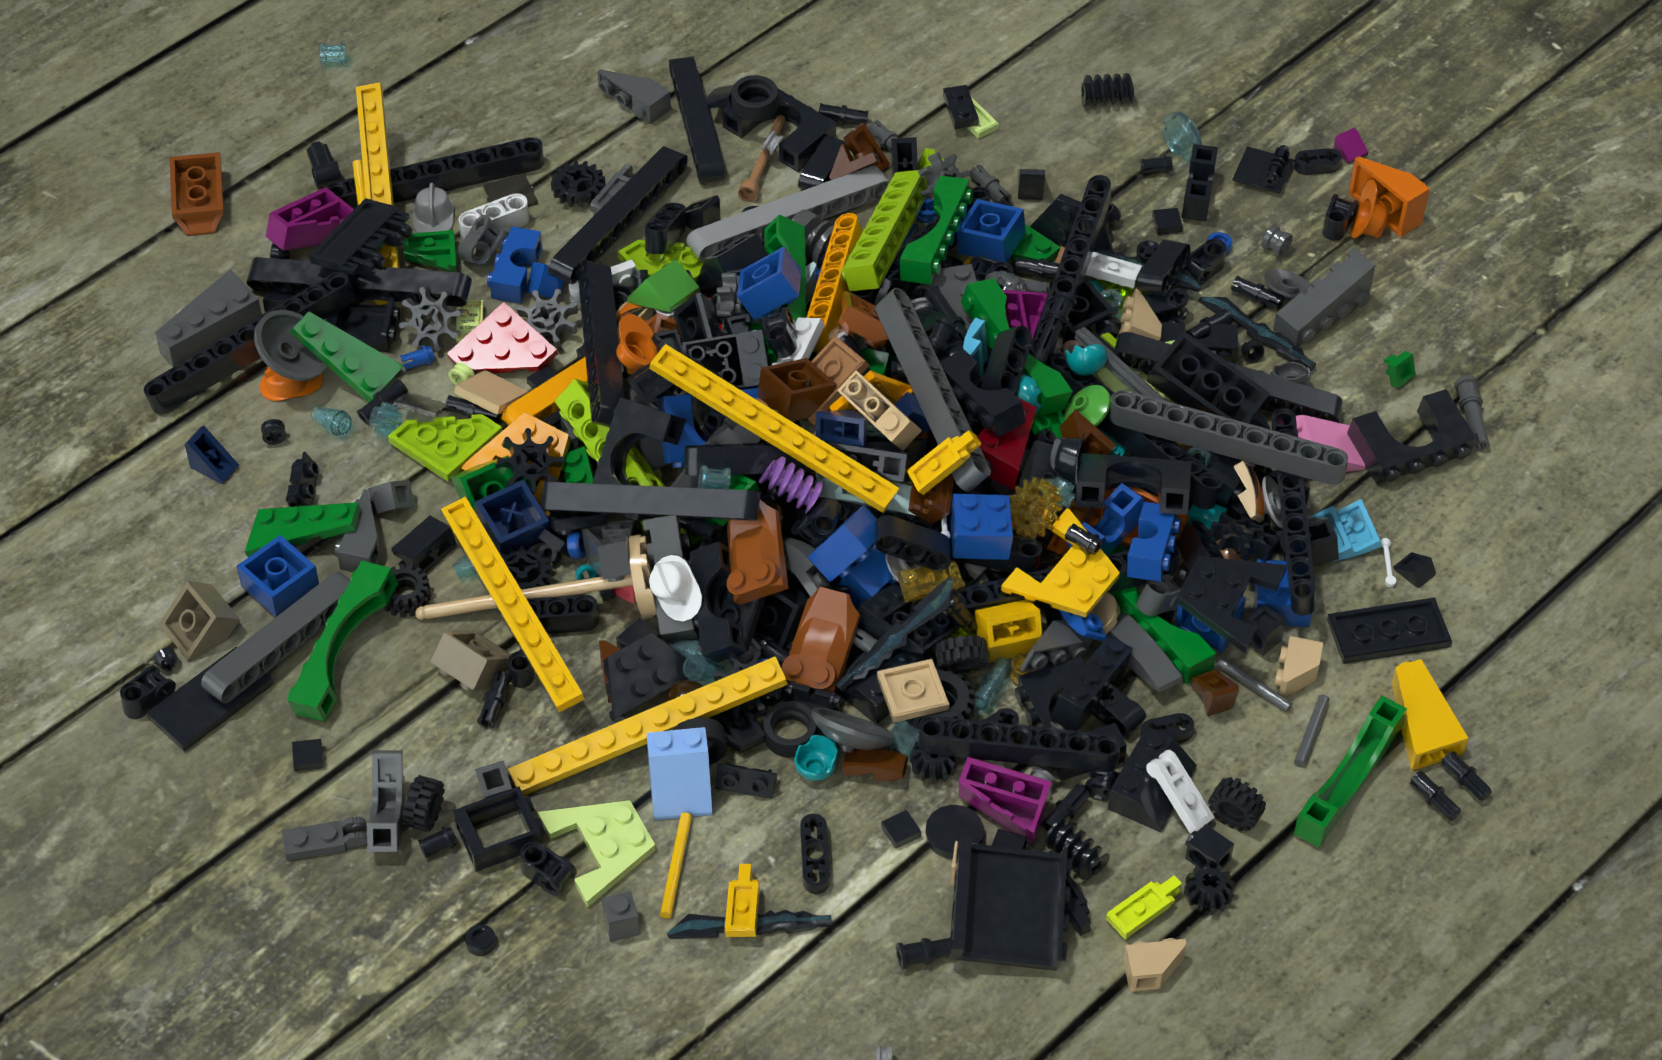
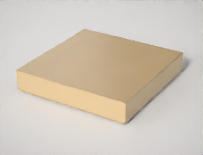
M486 370L456 384L454 391L456 395L496 415L502 413L507 406L529 392Z
M932 659L877 671V679L893 723L949 710V702Z

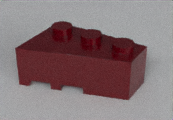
M1019 397L1017 398L1022 401L1026 423L1000 437H997L990 429L986 430L985 428L977 436L981 442L980 448L986 461L990 460L992 464L991 468L993 470L988 477L1013 491L1037 408Z

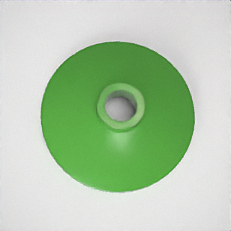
M1091 385L1083 388L1068 403L1064 419L1066 420L1076 409L1095 427L1098 426L1106 417L1110 408L1111 397L1109 392L1100 385Z

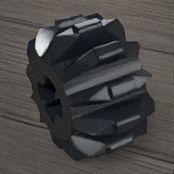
M915 742L912 754H910V762L913 773L920 774L921 781L929 778L934 785L937 779L946 782L948 776H954L956 767L959 764V757L924 753L920 750L918 742Z
M1208 862L1204 865V869L1196 865L1193 873H1188L1186 876L1184 894L1188 897L1189 906L1198 905L1199 913L1203 909H1208L1212 915L1215 912V908L1223 912L1226 909V905L1231 904L1233 901L1235 883L1230 880V871L1221 872L1220 864L1215 869L1211 868Z

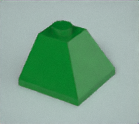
M497 459L476 465L451 476L459 498L466 497L474 512L476 501L506 488L507 481L513 477L510 469L506 467L495 468Z

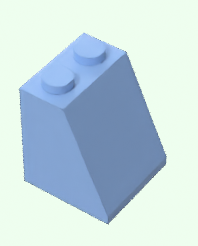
M705 727L647 733L654 821L680 818L681 813H689L692 817L712 815L709 757Z

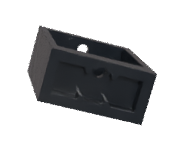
M650 363L626 379L644 405L674 385L659 374L652 373V370L649 369Z
M519 786L453 810L455 827L476 872L520 856V851L526 843L539 842L542 844L541 836L545 834L543 824L540 818H534L532 814L534 812L532 801L529 795H523ZM518 811L527 833L483 848L473 826Z

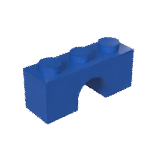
M511 227L508 236H505L502 241L501 254L496 255L495 269L488 275L487 287L491 290V299L522 303L526 293L528 276L527 268L520 266H532L533 262H538L543 250L541 231Z
M1121 483L1104 501L1105 512L1101 520L1094 527H1091L1086 522L1082 524L1090 534L1099 535V539L1103 541L1101 549L1105 555H1109L1139 524V517L1144 503L1143 498ZM1066 541L1068 549H1070L1073 545Z
M1143 503L1139 517L1138 538L1133 537L1128 553L1127 577L1161 582L1163 572L1169 571L1171 554L1169 552L1174 553L1176 536L1174 534L1179 535L1181 518H1177V514L1159 513L1160 504Z

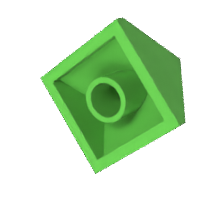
M675 259L648 277L627 298V302L672 312L695 293H699L700 288Z

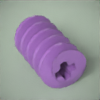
M784 456L776 461L773 460L762 475L759 483L762 484L767 479L770 480L769 490L779 486L777 495L780 497L787 492L786 502L788 503L795 498L798 499L796 508L799 509L804 504L807 505L806 514L818 499L823 483L817 482L812 486L813 476L809 475L803 479V469H799L794 473V463L784 467L786 462Z

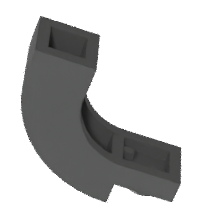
M782 538L786 568L797 576L810 597L816 592L818 587L834 590L830 585V581L807 558L815 549L803 541L793 538Z
M373 750L372 807L367 822V852H397L399 849L403 829L402 818L404 815H402L405 801L403 750Z

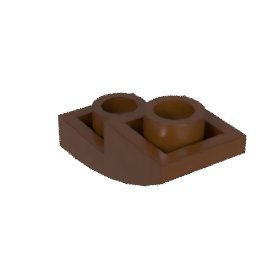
M854 749L853 753L846 752L842 769L845 776H861L873 773L876 782L894 781L904 778L908 757L898 752L883 749Z

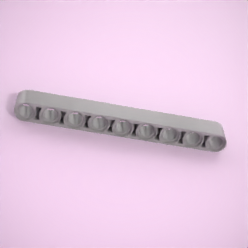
M870 166L698 228L688 235L686 242L698 259L704 262L709 256L745 235L757 233L761 242H763L764 229L779 214L791 220L799 211L804 209L821 216L822 219H826L881 199L890 180L877 166Z

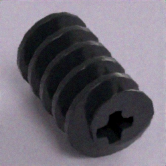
M1115 73L1113 78L1109 74H1105L1103 80L1099 74H1096L1093 80L1090 75L1084 77L1081 86L1083 106H1086L1087 99H1090L1092 106L1096 105L1097 99H1100L1101 104L1105 105L1107 98L1110 99L1112 105L1115 104L1116 98H1119L1121 104H1124L1126 97H1129L1131 104L1133 103L1134 86L1129 73H1124L1122 78L1118 73Z
M1064 815L1048 831L1045 838V846L1048 849H1053V853L1059 854L1063 847H1068L1067 858H1072L1071 870L1077 872L1081 880L1090 879L1107 865L1110 855L1105 853L1099 857L1102 847L1099 845L1091 849L1094 840L1088 838L1083 842L1086 836L1085 831L1081 830L1074 834L1078 825L1071 823L1067 826L1070 818Z

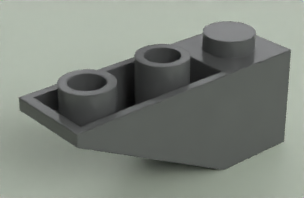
M602 69L598 70V87L600 91L616 100L621 106L632 111L638 118H642L651 124L671 110L670 91L654 80Z
M366 489L363 490L360 499L355 501L358 502L362 509L356 530L344 533L342 541H338L336 544L335 556L338 557L340 569L357 570L361 560L376 564L380 556L369 493Z
M1065 619L1053 621L1030 650L1020 671L1040 670L1079 657L1084 658L1093 639L1077 633Z

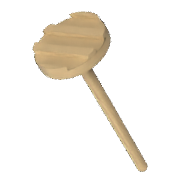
M642 534L629 537L631 574L624 575L625 579L621 581L608 582V579L603 580L602 577L522 589L521 591L526 599L578 595L633 585L642 618H654L657 615L656 596L651 591L649 584L650 574L654 567L651 565L646 545L650 544L651 540L649 536H643ZM486 595L425 605L424 607L420 606L416 609L415 615L419 620L493 609L497 608L491 596Z

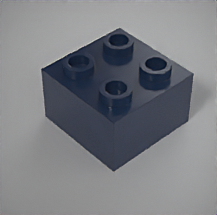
M524 480L475 502V513L499 554L502 552L508 555L509 548L511 547L515 551H519L520 545L524 546V550L542 542L538 537L544 529L550 531L547 516Z

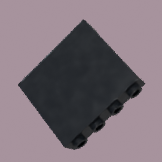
M960 835L956 847L948 959L1057 971L1061 961H1066L1067 943H1062L1063 932L1067 933L1069 915L1064 914V904H1069L1070 886H1065L1066 876H1070L1072 868V858H1067L1068 847H1063L1059 854L972 844V836Z

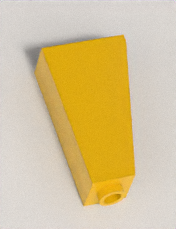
M1421 659L1412 662L1406 661L1396 666L1391 684L1395 702L1407 708L1402 734L1412 771L1441 762L1449 752L1455 751L1459 756L1464 755L1469 738Z

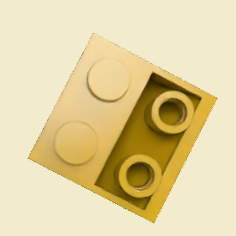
M1027 599L975 610L976 625L978 626L977 636L983 637L986 640L989 663L1029 654L1032 647L1042 636L1040 609Z

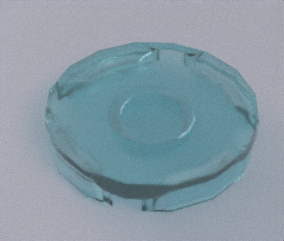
M1179 111L1172 112L1162 121V125H1165V129L1162 130L1163 137L1174 154L1177 156L1181 154L1183 156L1182 159L1185 160L1191 159L1193 144L1202 145L1201 135L1196 125L1187 115Z

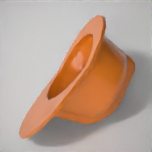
M1372 179L1366 183L1361 192L1357 213L1351 227V237L1354 239L1361 234L1379 238L1388 220V210L1385 204L1376 198L1377 185Z
M634 314L623 316L619 321L621 340L616 349V354L619 361L626 367L628 374L632 375L649 364L658 352L656 345L651 339L653 332L649 325L641 317Z
M268 367L265 371V376L260 382V392L263 397L271 401H283L306 396L320 389L323 383V375L321 373L316 378L307 381H295L279 375Z

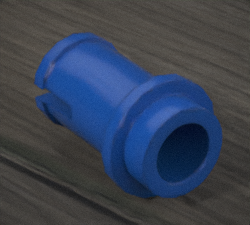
M423 345L422 349L400 355L402 363L413 360L404 364L405 371L427 363L431 365V362L435 361L431 346L425 347Z

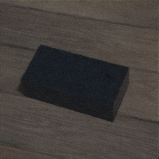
M1185 331L1180 333L1154 365L1146 381L1178 405L1250 424L1270 395V392Z

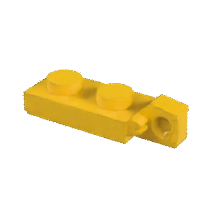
M969 430L961 437L956 436L952 439L950 437L945 439L907 470L918 492L924 495L966 462L971 456L970 453L980 446L981 442L977 435Z
M739 864L738 880L729 882L725 919L726 937H756L760 886L758 879H753L751 864Z

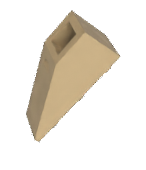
M1135 289L1132 297L1127 296L1122 306L1124 313L1120 322L1123 324L1119 334L1122 332H1132L1159 341L1162 324L1142 293Z
M857 370L837 390L880 432L903 451L922 431Z

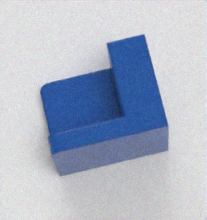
M533 262L526 292L532 293L534 290H537L539 295L552 298L556 289L562 291L564 281L548 274L549 265Z

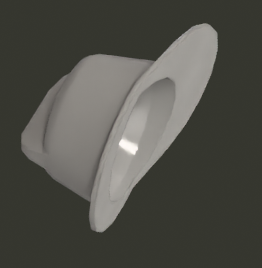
M430 183L429 188L421 190L416 196L413 206L414 229L417 233L450 230L454 222L453 201L443 189L435 187L433 183Z

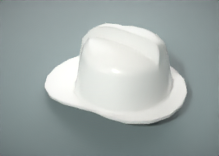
M674 555L663 557L654 565V569L650 574V589L669 617L678 621L692 619L699 612L702 605L700 587L686 560Z

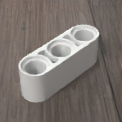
M515 193L462 213L459 216L461 240L463 241L474 222L480 216L486 214L491 218V222L495 226L503 228L506 233L510 232L512 226L523 227L529 222L527 198L522 194Z

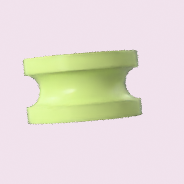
M463 362L456 363L454 368L448 373L450 380L455 385L475 375L471 367Z

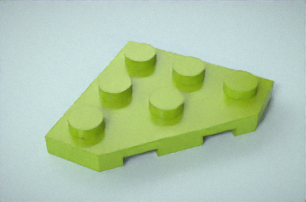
M637 240L618 251V259L622 262L632 260L636 265V270H648V275H653L676 259L685 270H690L695 282L704 263L698 259L690 247H684V243L675 242L666 253L651 254L645 251V240Z
M483 414L471 415L472 418L457 420L455 416L434 418L432 422L419 423L417 419L402 423L388 435V440L390 444L449 482L451 476L458 474L462 470L461 467L465 462L502 432V427Z

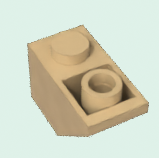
M1289 637L1288 647L1282 646L1279 663H1283L1284 668H1278L1275 685L1280 686L1279 694L1285 698L1316 682L1323 642Z
M1167 938L1159 942L1146 943L1138 941L1126 945L1123 962L1130 992L1160 989L1184 960L1187 945L1186 939L1176 940L1174 938Z

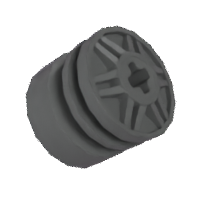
M803 209L791 220L805 226V266L814 261L817 268L820 269L823 265L835 224L831 221H823L821 216Z

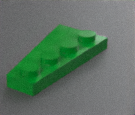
M308 312L290 331L295 338L368 403L374 399L373 395L381 392L404 366L311 312Z
M358 502L258 509L244 552L247 557H250L279 535L290 544L296 543L299 546L306 544L310 539L317 536L325 539L355 531L362 509Z

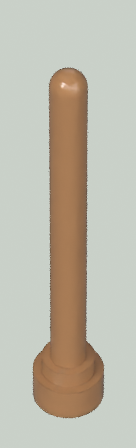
M777 116L770 133L774 130L777 136L780 135L786 121L784 116ZM769 150L761 151L750 178L741 183L738 195L742 200L753 202L757 199L760 192L758 182L769 160Z

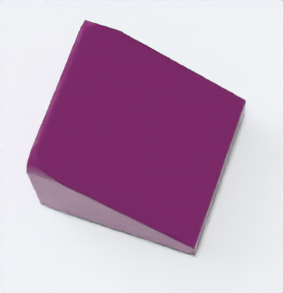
M1355 128L1336 136L1333 149L1339 151L1342 158L1348 164L1354 162L1358 156L1364 157L1368 155V150Z

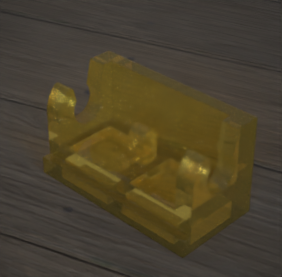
M951 561L949 568L941 571L920 567L897 572L905 602L923 599L948 577L952 578V580L947 583L941 595L951 591V589L956 590L965 586L955 561Z

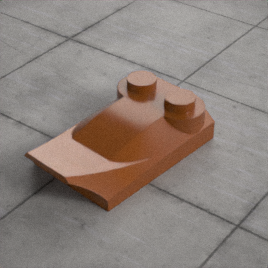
M220 152L169 157L172 218L187 236L214 234L224 214L223 172Z
M844 290L842 294V314L838 320V323L841 325L840 330L851 336L858 334L864 337V342L872 347L885 346L889 338L878 317L875 305Z
M760 500L758 521L728 520L727 531L731 574L727 579V588L733 594L734 602L738 605L788 589L779 512Z
M818 587L816 592L807 600L790 654L782 664V671L787 682L796 681L797 684L808 686L810 689H819L830 693L838 692L839 687L835 683L843 676L861 618V614L855 609L849 594Z

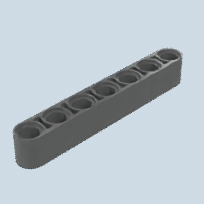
M339 571L331 574L211 667L204 674L201 680V687L222 703H228L326 626L327 619L334 613L339 597L345 592L350 579Z

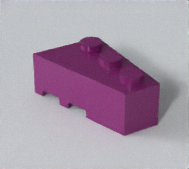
M325 187L269 214L266 237L283 251L319 245L354 209Z
M1003 290L1007 296L1005 315L1009 328L1022 325L1027 327L1033 341L1048 293Z
M967 757L958 782L959 797L1010 832L1027 836V843L1034 847L1051 798L1052 782Z

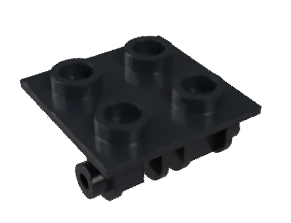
M1285 145L1277 147L1275 153L1247 146L1232 181L1280 194L1295 159L1289 158L1290 152Z

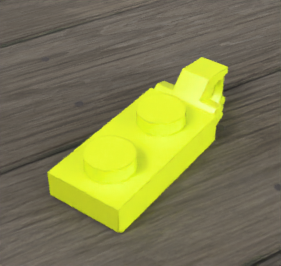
M1175 875L1162 884L1158 881L1155 883L1151 881L1107 912L1106 920L1126 940L1175 903L1174 897L1181 893L1182 882Z

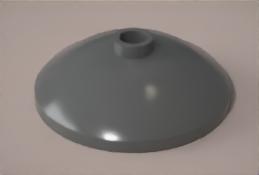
M288 310L271 311L261 318L254 331L255 345L263 361L274 372L291 380L307 381L319 376L327 365L290 333L304 316Z
M820 707L813 708L811 712L813 721L822 733L837 742L838 749L853 753L854 749L873 750L885 747L893 743L895 735L889 730L844 712Z

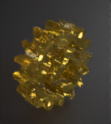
M1033 477L1031 482L1026 479L1023 480L1022 488L1019 486L1015 487L1016 495H1009L1010 500H1012V504H1010L1012 529L1024 537L1028 536L1035 539L1037 534L1043 537L1045 536L1046 528L1053 530L1052 521H1059L1060 519L1056 512L1063 509L1062 506L1057 505L1062 496L1056 494L1058 487L1043 478Z

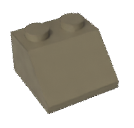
M187 581L159 625L185 658L192 661L225 642L240 621V618L212 584Z
M474 630L444 632L430 662L439 667L438 671L441 674L451 678L454 677L460 681L461 687L474 692L480 689H488L493 681L494 673L500 671V677L502 671L505 672L508 669L507 660L511 654Z

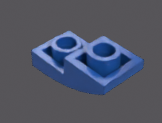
M1059 610L1066 622L1080 635L1100 641L1106 639L1102 627L1103 624L1098 615L1089 613L1085 618Z

